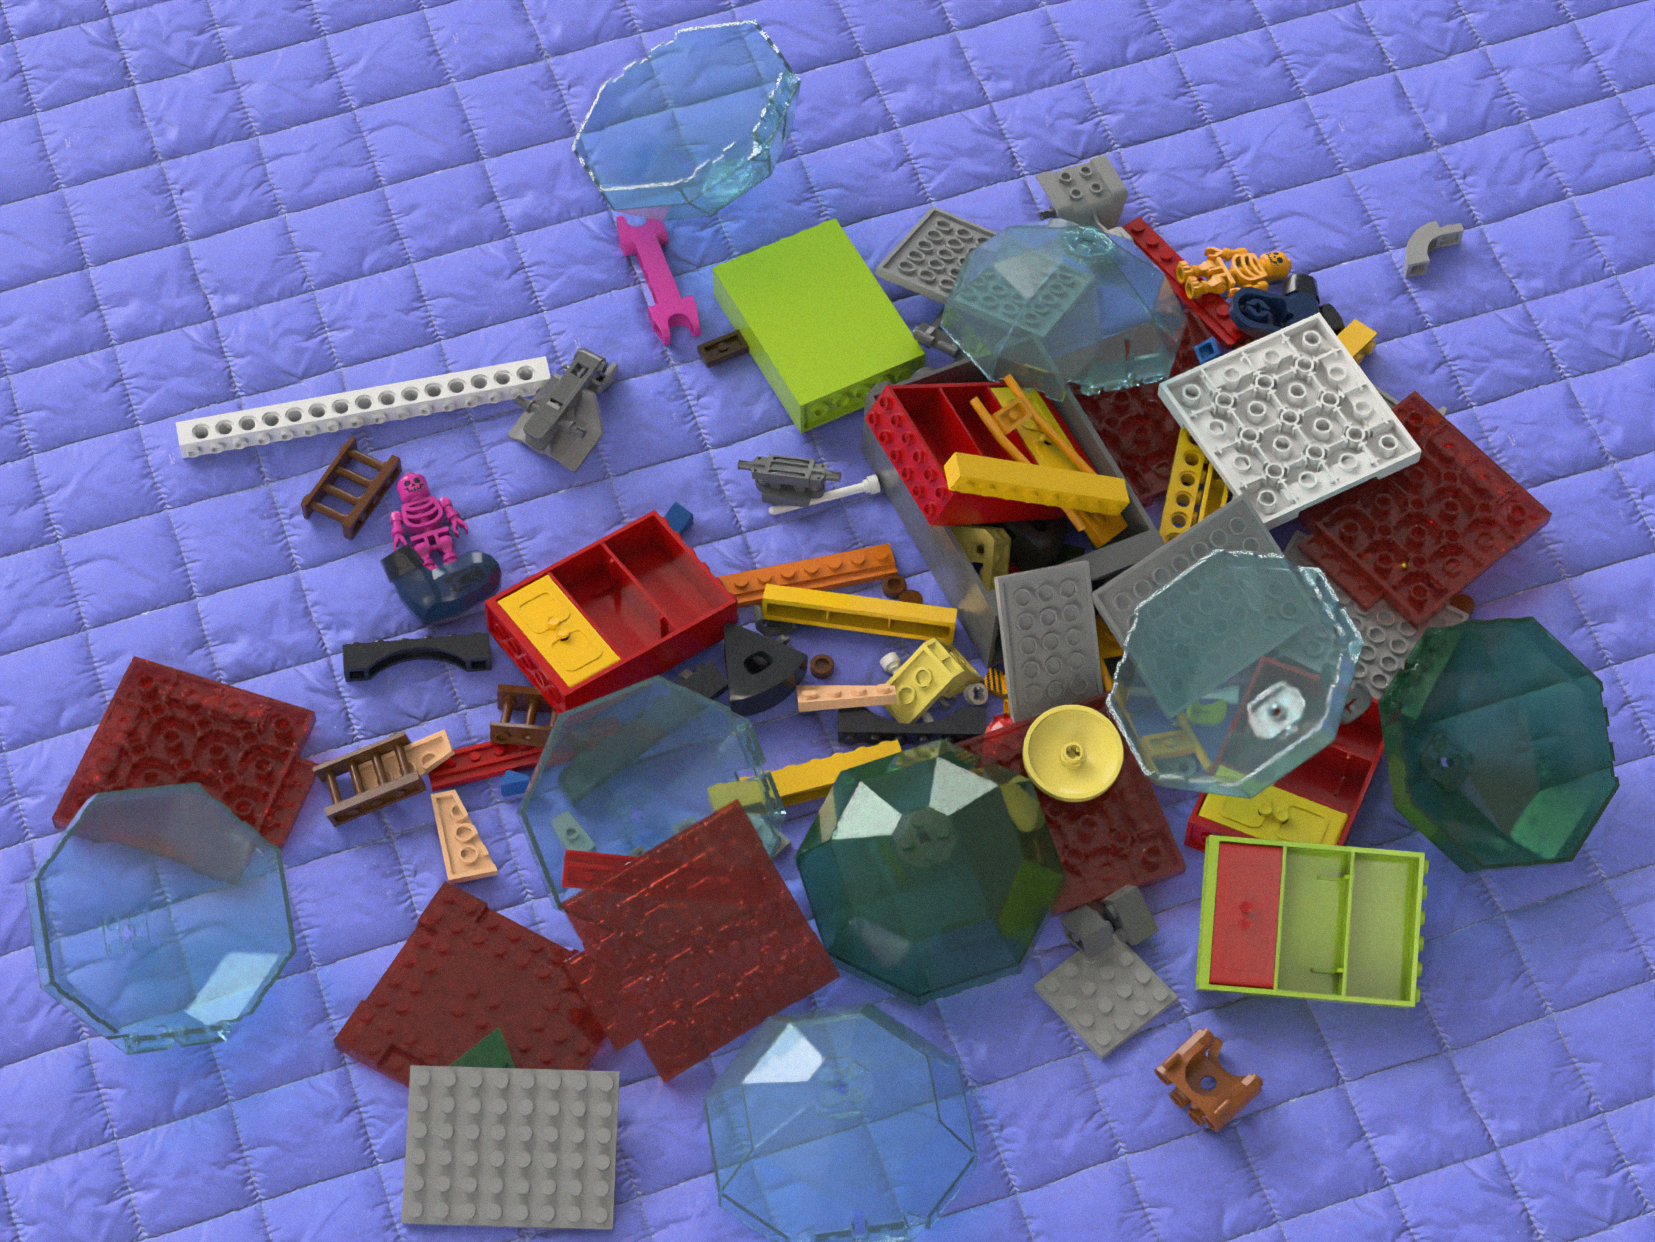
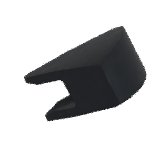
M1066 517L973 524L1004 528L1011 537L1010 561L1024 572L1050 567L1063 548L1067 534Z
M728 622L724 625V655L726 677L729 682L730 718L746 717L767 711L784 701L795 691L796 685L802 682L807 673L808 655L734 623Z

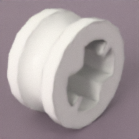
M973 683L965 688L963 696L968 704L981 705L988 699V690L981 683ZM973 690H978L977 695L979 698H973L975 695Z

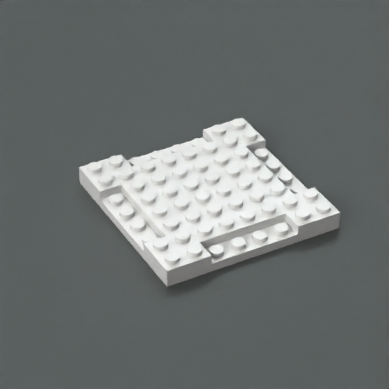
M1320 313L1159 383L1158 396L1182 429L1186 427L1232 492V500L1245 493L1268 530L1297 518L1300 511L1371 478H1384L1418 462L1422 452Z

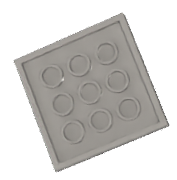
M1115 932L1112 935L1115 943L1114 946L1090 959L1079 950L1034 984V990L1101 1061L1178 1000V996L1125 942L1123 943L1119 940Z

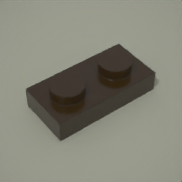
M738 329L698 345L697 352L706 367L709 368L749 352V346Z

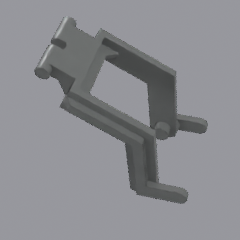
M946 305L931 326L921 322L920 326H916L913 331V339L925 348L930 349L932 347L955 359L968 351H975L977 354L991 350L1001 340L1006 338V330L988 324L987 330H989V333L979 347L975 349L972 345L943 332L946 325L951 323L954 314L958 316L962 314L961 311L949 308Z

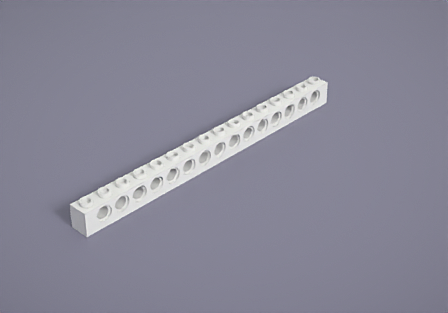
M546 356L175 423L182 458H194L204 454H216L222 451L243 449L254 445H266L271 442L289 441L293 438L311 437L321 433H333L343 429L360 428L361 426L382 424L393 420H405L410 417L428 416L432 413L450 412L460 408H472L482 404L498 403L500 401L516 399L518 395L522 397L532 396L538 393L551 379Z

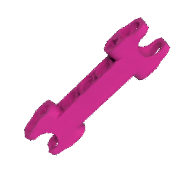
M652 207L645 209L646 223L642 226H631L623 215L617 216L616 225L619 234V245L625 257L633 254L636 255L655 305L647 307L648 317L654 332L664 345L671 344L670 329L678 325L687 327L694 337L701 336L697 306L692 295L681 298L661 249L662 246L669 245L667 232L662 220Z

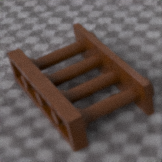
M351 436L347 443L342 444L339 454L309 495L306 494L302 499L303 517L308 520L315 510L340 522L344 537L353 540L402 472L400 458L391 455L387 462L374 459L359 452L356 437ZM354 459L378 470L379 473L375 479L370 480L347 469L346 466ZM341 476L367 488L362 496L357 497L333 486V484ZM328 493L353 505L354 508L345 515L320 502Z
M498 684L497 704L498 709L503 710L500 722H490L491 743L589 751V729L583 728L585 717L595 716L596 710L575 721L574 728L559 727L560 717L535 687ZM513 710L527 711L525 724L510 723ZM537 712L551 713L549 726L534 725Z
M405 731L393 733L385 739L333 760L324 761L320 765L313 767V771L321 783L327 782L333 804L324 809L327 818L334 827L427 790L418 772H411L404 746L412 742ZM395 751L402 776L388 782L381 756ZM372 760L379 786L365 791L358 765ZM349 772L356 795L342 801L336 777Z

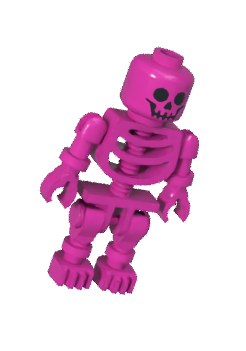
M413 472L406 473L397 483V491L402 502V514L399 511H393L390 515L391 525H393L391 530V536L394 538L393 550H397L399 543H401V546L407 545L404 539L406 535L405 530L411 534H419L410 537L411 545L424 560V567L433 570L438 567L430 559L433 550L437 549L439 553H443V565L457 559V555L452 549L454 546L448 526L437 529L444 521L443 512L446 514L447 522L452 524L453 533L457 538L460 537L457 531L458 526L463 528L466 534H468V526L460 519L458 511L453 509V504L448 497H442L438 502L435 496H430L431 492L423 475Z

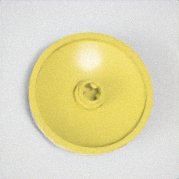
M1062 705L1044 712L1032 723L1024 740L1023 762L1029 778L1043 793L1061 801L1082 802L1100 796L1115 782L1123 762V745L1115 726L1100 712L1081 705Z

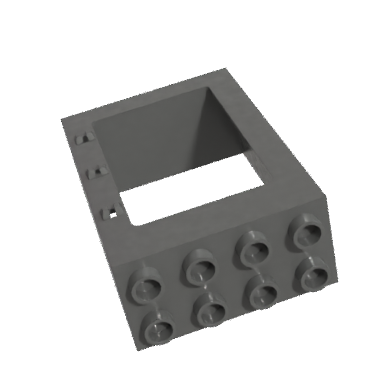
M1036 333L1021 339L1017 336H1009L1001 340L994 349L977 354L975 351L965 352L959 355L952 364L938 369L932 366L923 367L917 370L910 379L894 384L1001 382L1010 373L1015 381L1038 380L1098 474L1123 478L1130 501L1120 513L1128 527L1098 549L1083 529L1082 531L1094 551L1059 564L1083 560L1089 561L1092 592L1166 544ZM881 382L866 394L864 418L886 385H893L891 382ZM863 419L860 450L874 474H876L878 481L952 608L957 609V617L986 668L1003 663L996 590H986L950 526H930L866 420ZM1094 605L1095 615H1100V613Z

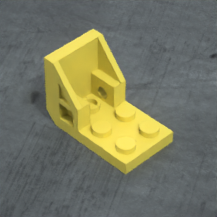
M972 524L950 525L969 561L983 563L979 578L986 590L995 589L994 577L1008 575L1011 537L1004 528Z
M932 638L924 642L885 683L895 686L897 704L883 706L898 723L915 724L941 695L951 698L963 692L969 684L979 683L983 677L954 645L937 638Z

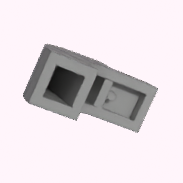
M1436 220L1417 229L1410 237L1403 261L1405 278L1427 274L1430 263L1428 254L1431 251L1461 244L1464 232L1462 224H1448L1439 227Z

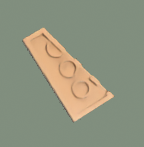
M879 684L877 686L796 685L799 712L897 704L895 686L888 684Z
M445 729L404 746L411 772L417 771L421 778L455 754ZM395 751L382 755L381 759L388 782L400 778L402 774ZM372 760L358 765L365 791L378 787L379 783Z
M456 790L431 794L449 885L498 875V870L492 862L485 845H483L475 826H473L469 819L468 813Z

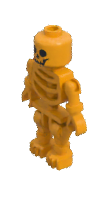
M1207 247L1204 252V256H1207L1205 262L1198 266H1189L1186 260L1179 261L1176 275L1180 283H1186L1185 290L1189 299L1199 298L1201 294H1207L1208 292L1221 294L1226 290L1228 291L1227 298H1230L1242 287L1252 286L1267 292L1268 283L1282 281L1287 278L1291 270V261L1281 251L1264 253L1258 260L1255 253H1249L1246 248H1237L1236 250L1223 248L1221 250L1215 247ZM1230 259H1232L1229 269H1227L1223 260L1230 261ZM1199 276L1205 277L1208 279V281L1203 280L1199 282L1197 278H1199Z

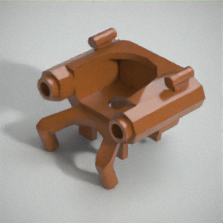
M1204 1028L1203 1030L1198 1029L1157 1066L1154 1072L1165 1085L1169 1086L1172 1083L1176 1085L1169 1093L1171 1100L1181 1109L1190 1103L1191 1108L1187 1113L1198 1126L1201 1127L1206 1123L1209 1128L1218 1132L1262 1091L1261 1087L1264 1084L1263 1080L1254 1073L1239 1077L1228 1073L1221 1066L1218 1059L1223 1042L1218 1037H1214L1207 1028ZM1205 1077L1214 1078L1216 1087L1210 1091L1205 1090L1201 1086V1080Z

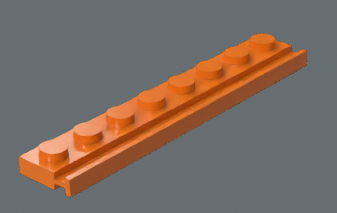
M890 543L719 576L718 578L722 581L724 588L729 593H733L737 598V608L762 604L766 584L828 591L884 580L890 575H898V571L895 566Z

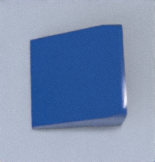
M1214 336L1193 347L1200 365L1225 355L1220 342Z
M677 502L671 506L665 515L674 532L677 531L680 535L693 524V514Z
M511 770L506 771L501 782L502 796L517 795L531 791L530 776Z

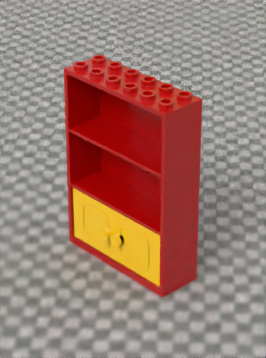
M1038 380L1016 381L1037 412L1099 475ZM1004 381L886 385L864 418L931 527L1068 518L1060 507L951 491L948 488L944 465L955 452L1015 461L996 441L969 402L977 396L992 416L1016 399ZM1031 418L1005 435L1031 464L1081 472Z
M655 510L484 601L489 634L531 684L542 694V697L567 726L724 639V625L728 622L737 625L739 620L737 615L738 601L735 595L729 593L724 588L720 578L714 577L708 565L697 558L694 549L688 547L683 542L681 535L677 531L674 532L667 519L663 516L661 517Z
M1262 656L1190 815L1184 845L1205 853L1206 838L1209 835L1347 846L1394 735L1401 708L1392 702L1372 697V704L1364 714L1353 722L1343 725L1325 706L1328 700L1332 704L1336 702L1325 691L1320 675H1313L1299 667L1283 664L1275 658ZM1332 682L1335 691L1341 698L1347 696L1352 690L1344 684ZM1354 699L1349 705H1347L1345 708L1338 712H1341L1344 709H1347L1349 711L1348 707L1351 704H1353L1356 701V699Z

